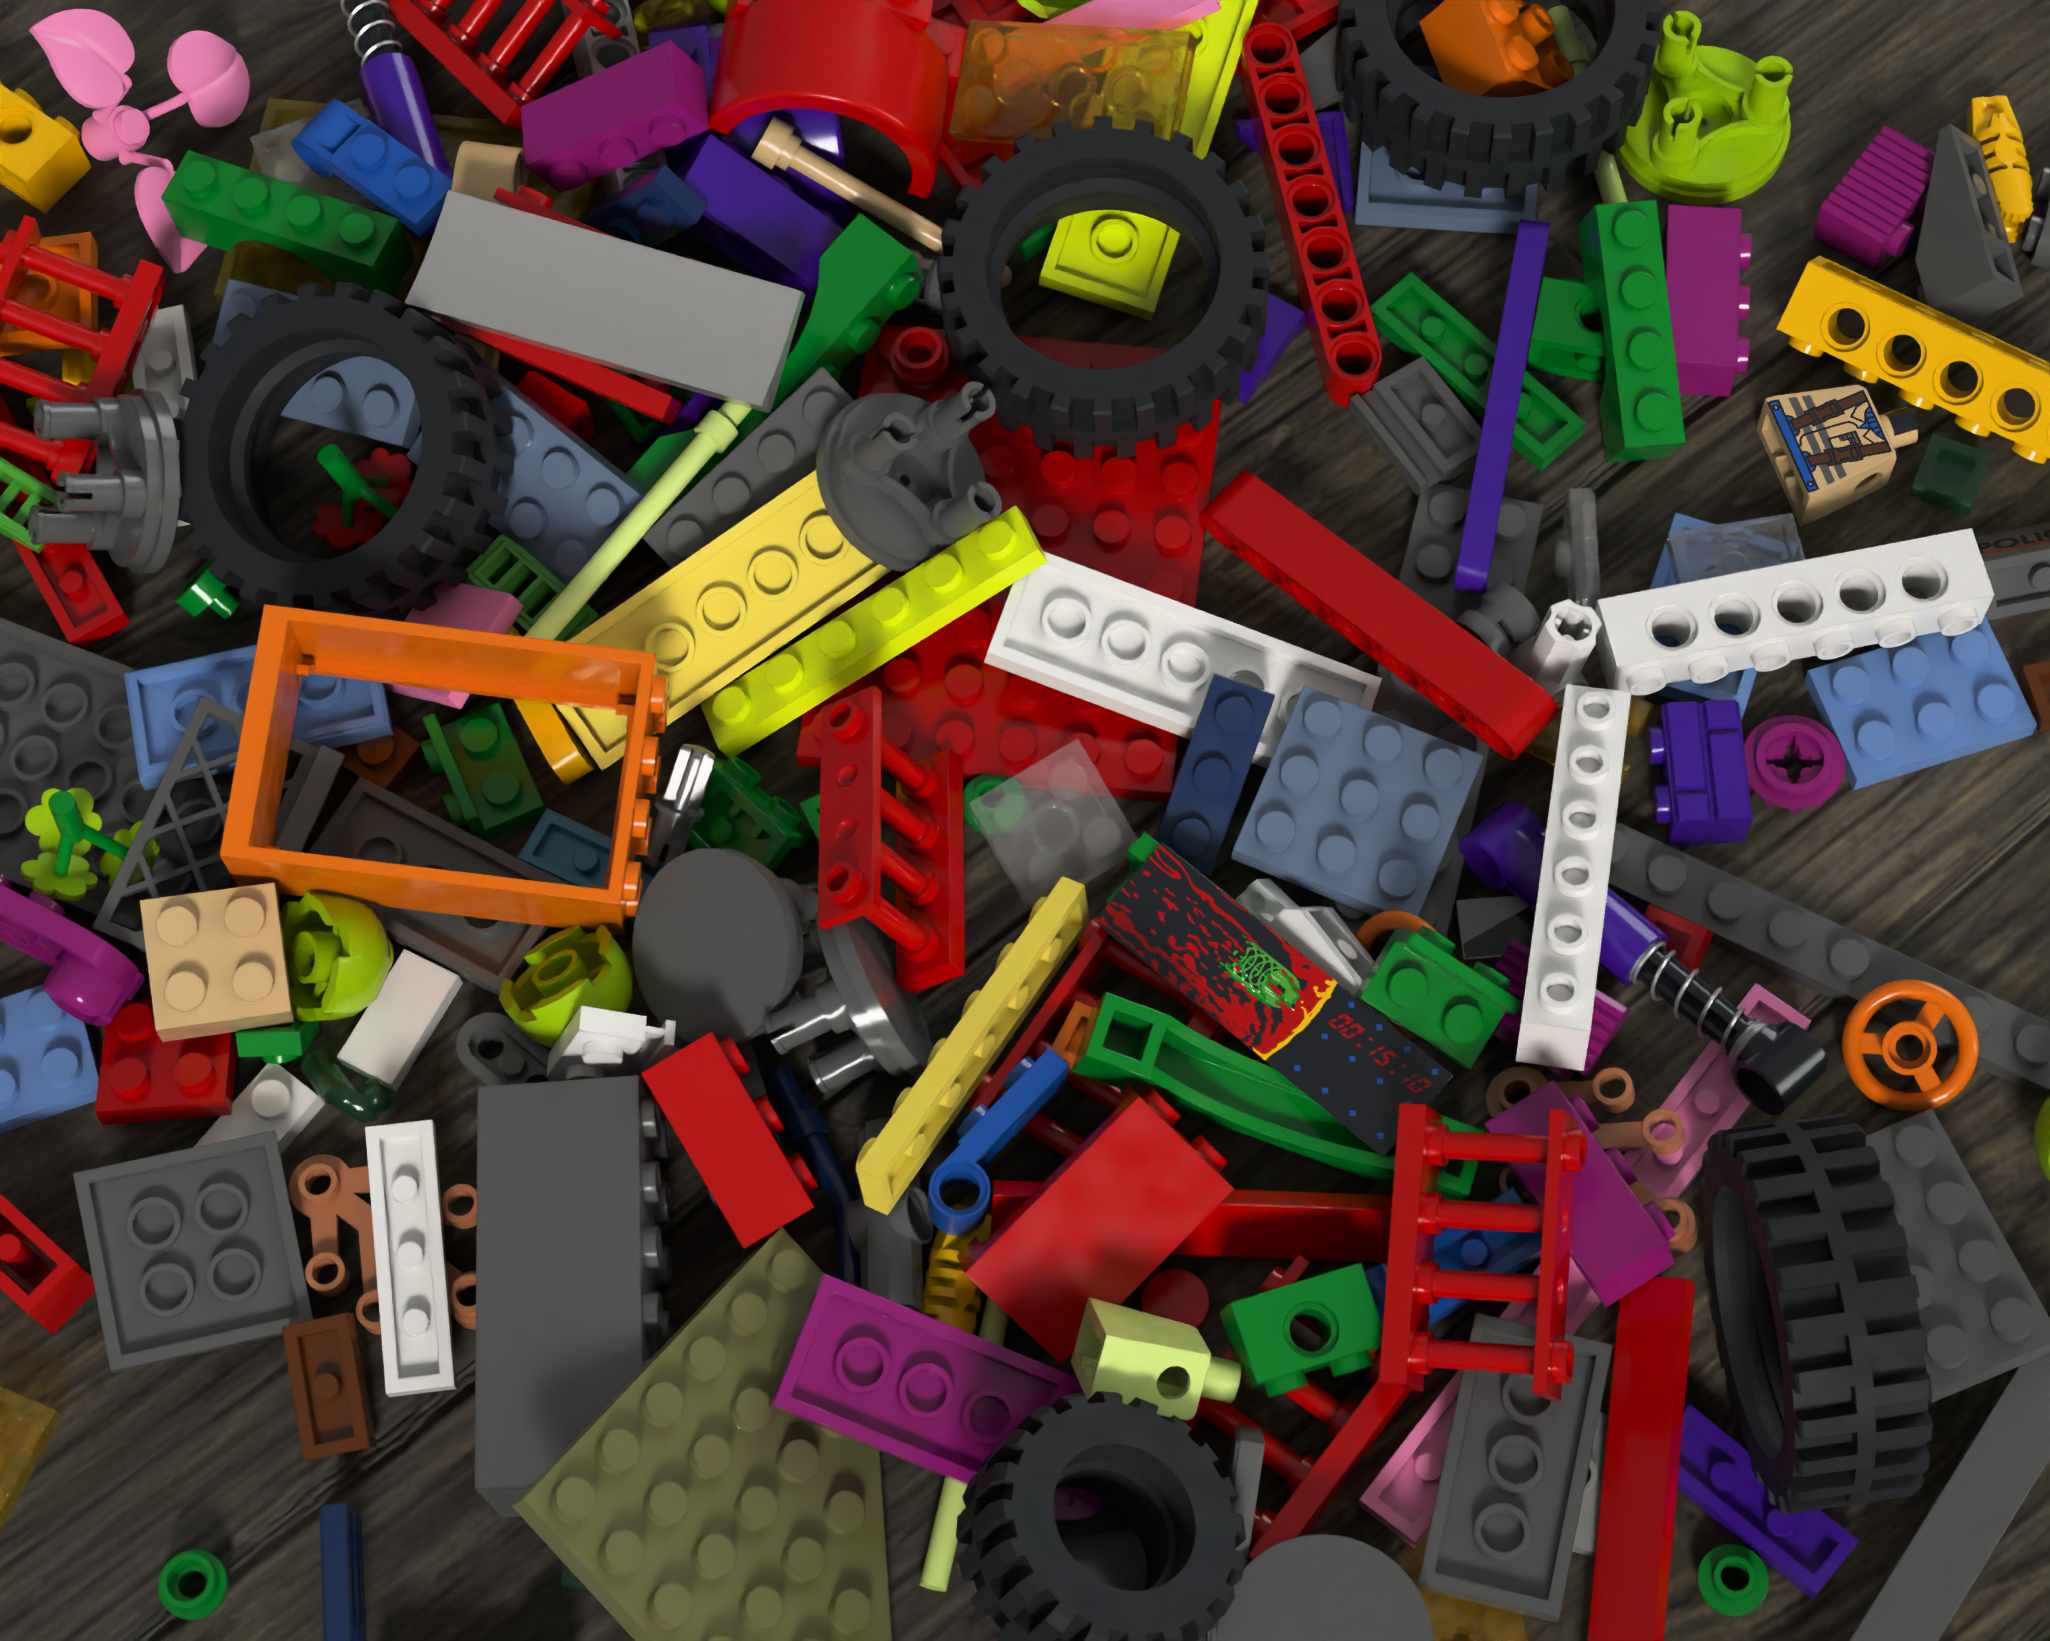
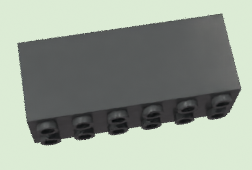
M638 1075L478 1087L475 1490L502 1518L521 1517L511 1505L674 1335L671 1311H663L662 1286H671L673 1280L671 1249L669 1245L662 1246L661 1222L671 1221L672 1216L670 1185L668 1181H661L660 1158L670 1157L671 1153L670 1127L667 1118H660L659 1103L655 1097L648 1096Z

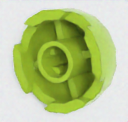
M303 893L304 897L300 901H289L281 910L294 1017L300 1022L337 1020L354 1016L377 999L393 964L392 944L373 909L354 898L331 893Z
M579 925L571 926L549 936L529 950L523 956L529 967L519 976L515 984L513 981L505 978L501 984L499 1000L508 1015L531 1041L548 1048H553L581 1006L626 1013L633 997V970L626 955L605 925H599L597 931L590 934H585Z

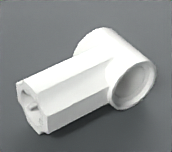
M1570 599L1553 604L1549 607L1537 634L1516 647L1510 654L1508 661L1544 688L1556 702L1559 711L1563 709L1566 684L1589 686L1581 670L1596 644L1595 637L1602 623L1592 607L1575 604Z

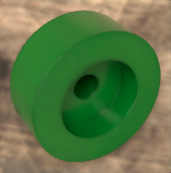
M208 559L183 585L174 601L193 617L209 606L225 620L236 610L241 601L225 588L226 584L218 581L209 572V568L215 561Z

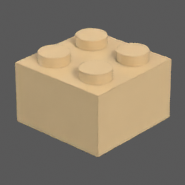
M275 883L140 900L155 1029L162 1042L295 1023L279 897Z

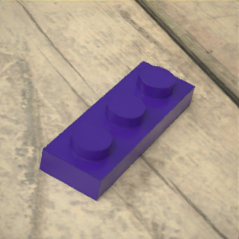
M1689 1404L1684 1410L1677 1490L1813 1600L1859 1541L1821 1510L1793 1514L1779 1512L1776 1509V1505H1772L1764 1495V1485L1756 1480L1752 1471V1458L1749 1451L1692 1405Z

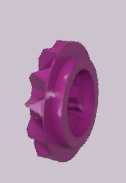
M1796 715L1774 717L1758 725L1744 743L1749 791L1754 790L1763 798L1767 808L1776 805L1789 809L1793 815L1805 808L1815 806L1819 809L1839 789L1845 772L1844 753L1837 738L1817 721ZM1789 745H1792V754L1796 755L1797 763L1808 765V768L1801 770L1796 784H1791V778H1788L1785 768L1775 767V765L1782 763Z

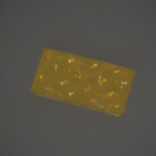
M970 20L949 133L957 140L1006 144H1013L1014 140L1030 133L1035 143L1053 137L1052 124L1070 120L1072 131L1093 129L1094 116H1112V127L1115 129L1133 130L1136 119L1154 122V136L1170 141L1175 131H1181L1197 39L1190 31Z

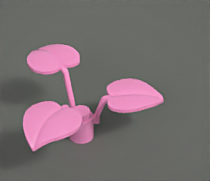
M91 9L64 10L40 20L29 31L43 48L59 82L78 103L85 107L96 109L82 126L81 137L84 147L91 156L100 161H109L119 157L122 165L136 163L150 166L138 173L135 182L134 195L140 218L154 246L173 272L178 274L186 271L208 245L181 237L161 199L162 194L175 174L172 163L168 159L137 153L136 151L144 146L149 136V120L176 109L187 102L195 120L205 128H219L234 122L245 109L250 91L249 74L242 56L237 53L233 45L207 31H190L179 36L169 48L167 69L172 82L181 93L149 109L139 111L127 105L118 106L132 86V81L125 72L129 70L134 62L135 51L126 31L116 20L103 12Z

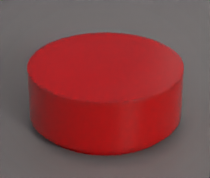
M1180 1269L1165 1270L1151 1278L1143 1290L1141 1299L1142 1312L1191 1325L1197 1328L1198 1331L1205 1325L1209 1315V1296L1202 1281L1194 1274Z

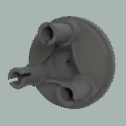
M975 381L969 382L948 400L942 399L932 404L921 398L902 393H879L864 396L851 402L839 411L825 427L816 455L817 482L823 503L841 534L852 546L870 560L891 570L908 573L977 530L984 523L999 516L1002 510L1000 495L993 486L986 483L980 458L968 438L969 431L982 421L988 420L995 413L996 401L990 389L986 390L976 399L971 398L981 391L984 384Z
M133 389L128 394H120L116 397H93L90 403L55 402L39 399L34 409V430L37 439L90 440L91 444L96 446V474H71L69 472H60L58 474L56 485L65 486V491H56L58 507L32 505L30 508L28 531L29 537H32L31 543L33 545H40L41 543L85 544L88 550H107L116 565L128 567L134 573L158 572L167 561L173 545L180 501V463L177 436L173 418L165 398L155 389Z
M727 848L696 849L686 852L667 863L652 879L644 892L636 913L632 937L633 964L639 988L657 1020L662 1025L665 1020L676 1021L675 1036L689 1043H693L711 1031L714 1032L719 1042L731 1036L736 1045L766 1032L763 1022L764 1015L774 1013L804 998L799 990L796 989L803 963L801 923L816 922L818 882L796 884L788 878H778L756 859L745 853ZM790 1023L782 1027V1029H788L790 1028V1026L791 1028H794L795 1025L793 1023Z
M817 911L816 922L808 925V933L803 935V963L800 979L826 967V980L815 985V993L774 1013H768L763 1016L767 1034L790 1023L795 1025L794 1029L772 1039L773 1046L783 1055L789 1052L790 1049L832 1029L838 1034L848 1029L856 1032V1036L818 1054L814 1053L807 1057L811 1075L823 1094L830 1093L832 1089L872 1070H875L878 1074L887 1071L894 1077H899L906 1073L911 1076L923 1073L927 1068V1061L933 1049L930 1034L915 993L910 994L896 984V952L885 932L864 916L824 930L818 925Z
M1328 1534L1306 1535L1283 1541L1267 1549L1244 1568L1242 1580L1233 1586L1235 1599L1226 1614L1218 1620L1216 1641H1434L1431 1619L1426 1604L1418 1588L1407 1573L1389 1556L1364 1542L1353 1538Z

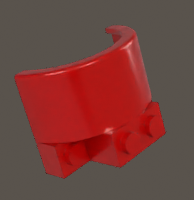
M728 0L707 112L709 129L728 135L743 120L763 112L780 109H814L844 115L872 126L893 140L904 152L911 165L912 179L906 193L924 199L928 198L933 190L937 176L949 92L960 78L967 29L932 18L933 0Z

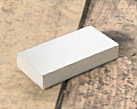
M404 949L389 972L377 999L367 1007L337 1055L340 1063L396 1092L461 988L463 982L459 975Z

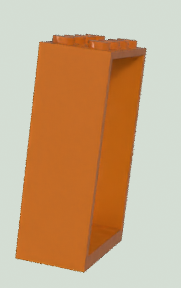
M264 604L220 857L237 887L275 883L278 894L304 897L303 893L325 892L354 898L367 905L565 929L579 925L583 931L596 932L599 925H605L611 934L625 936L627 917H636L643 896L644 879H641L642 863L635 861L636 854L648 856L652 832V817H649L650 800L644 798L645 793L657 794L661 756H658L659 738L653 737L654 732L663 734L666 732L670 696H667L668 676L658 675L656 653ZM310 674L614 711L615 715L628 716L626 744L609 862L603 886L590 884V887L286 851L279 850V846H273L302 676L309 677Z

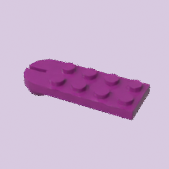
M0 873V941L52 968L43 981V990L59 1008L91 1025L101 1027L111 1023L124 1002L130 1003L145 981L144 975L138 972L139 969L131 960L112 945L84 927L63 917L66 912L59 904L36 891H32L27 898L11 890L12 882Z
M822 1274L818 1279L769 1406L967 1486L970 1479L981 1469L980 1464L1029 1414L1042 1405L1050 1407L1059 1397L1074 1393L1084 1395V1392L1077 1377L842 1280ZM1076 1488L1055 1489L1054 1518L1055 1520H1080L1088 1518L1105 1509L1111 1502L1086 1490Z

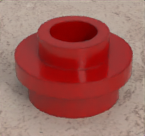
M920 326L909 328L898 336L890 349L891 369L900 381L908 385L926 386L933 384L941 379L949 368L950 351L948 344L930 328ZM917 356H926L930 358L928 361L923 363L911 362V360Z

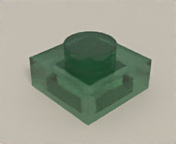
M1932 433L1909 496L1969 516L1992 454Z

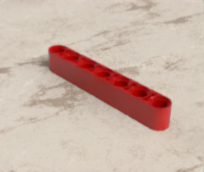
M1263 22L1253 26L1246 32L1243 39L1240 72L1241 84L1302 309L1306 312L1305 320L1324 389L1328 397L1336 404L1350 407L1351 397L1356 394L1364 395L1373 389V384L1379 381L1382 362L1381 347L1295 39L1291 32L1283 25L1274 22ZM1260 59H1272V60H1275V61H1277V62H1275V63H1263V62H1260V61H1258V60H1260ZM1276 108H1284L1290 110L1291 112L1287 114H1279L1273 112L1272 110ZM1290 158H1298L1305 161L1306 163L1301 165H1293L1287 163L1285 160ZM1312 209L1320 214L1317 216H1305L1298 211ZM1318 260H1326L1332 262L1335 266L1322 269L1312 263ZM1332 312H1340L1346 314L1350 319L1334 321L1326 315ZM1356 365L1366 372L1359 375H1351L1342 371L1340 367Z
M1241 471L1199 513L1200 519L1207 516L1206 530L1222 546L1505 758L1516 760L1559 715V708L1556 702L1533 679L1250 472Z

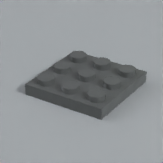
M275 1130L73 1173L110 1372H121L283 1335L282 1326L314 1320Z

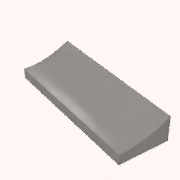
M448 190L429 248L405 300V304L430 316L770 414L805 294L797 289Z

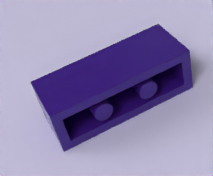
M712 134L708 135L687 153L675 174L708 205L699 221L687 228V230L755 278L802 291L805 294L801 310L814 303L818 288L820 257L845 229L842 228L840 221L834 215L822 209H815L794 194L792 187L785 180L772 174H766L745 159L744 153L736 145L726 140L717 139Z

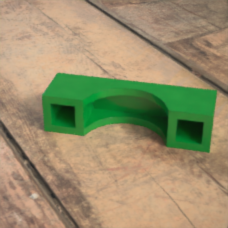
M190 150L187 151L161 196L181 237L229 253H233L237 244L242 241L267 243L303 259L320 271L334 286H336L337 282L355 283L371 293L377 289L394 297L414 260V255L398 218Z
M1656 200L1597 204L1578 224L1585 285L1593 290L1597 298L1605 335V381L1599 406L1606 463L1667 458L1685 444L1686 440Z

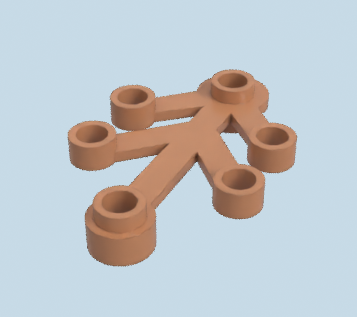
M1517 1066L1502 1071L1491 1081L1486 1094V1104L1491 1117L1494 1118L1515 1105L1507 1101L1508 1096L1513 1091L1526 1089L1532 1094L1549 1082L1542 1073L1530 1067ZM1606 1068L1600 1071L1594 1080L1556 1082L1567 1100L1578 1094L1588 1107L1599 1106L1608 1113L1624 1112L1631 1107L1635 1100V1089L1632 1079L1626 1071L1620 1068ZM1611 1083H1621L1626 1087L1624 1093L1617 1098L1611 1099L1602 1095L1603 1089ZM1656 1109L1650 1112L1643 1121L1598 1124L1600 1128L1592 1133L1604 1152L1615 1146L1619 1151L1651 1150L1659 1155H1670L1677 1152L1685 1141L1682 1120L1677 1113L1669 1109ZM1661 1124H1670L1676 1129L1674 1135L1666 1140H1657L1651 1136L1653 1129ZM1508 1166L1504 1168L1499 1178L1502 1193L1508 1191L1510 1184L1516 1179ZM1638 1180L1629 1186L1642 1206L1653 1200L1663 1214H1674L1680 1218L1678 1226L1673 1229L1676 1235L1667 1241L1673 1258L1680 1257L1689 1252L1698 1238V1226L1692 1209L1684 1201L1677 1198H1658ZM1522 1193L1526 1202L1533 1204L1527 1193Z
M327 1154L312 1156L297 1166L291 1175L288 1186L289 1197L293 1206L299 1213L311 1219L313 1258L308 1262L305 1269L306 1280L317 1294L324 1297L337 1296L347 1288L350 1281V1271L340 1258V1217L359 1232L364 1294L357 1302L356 1317L367 1331L372 1334L381 1335L380 1321L370 1322L368 1320L370 1308L374 1304L379 1303L372 1210L368 1203L357 1196L370 1193L368 1166L349 1168L343 1160L336 1156ZM322 1176L331 1178L330 1187L326 1192L319 1195L311 1194V1185L317 1178ZM457 1184L450 1187L441 1198L443 1226L453 1225L460 1229H467L477 1225L476 1189L467 1184ZM463 1197L472 1198L474 1205L469 1213L463 1216H456L452 1213L453 1205L457 1200ZM446 1261L451 1315L461 1326L476 1330V1304L473 1306L461 1304L463 1292L470 1287L476 1286V1271L462 1273ZM328 1265L338 1266V1274L334 1281L329 1284L318 1283V1274L322 1268Z

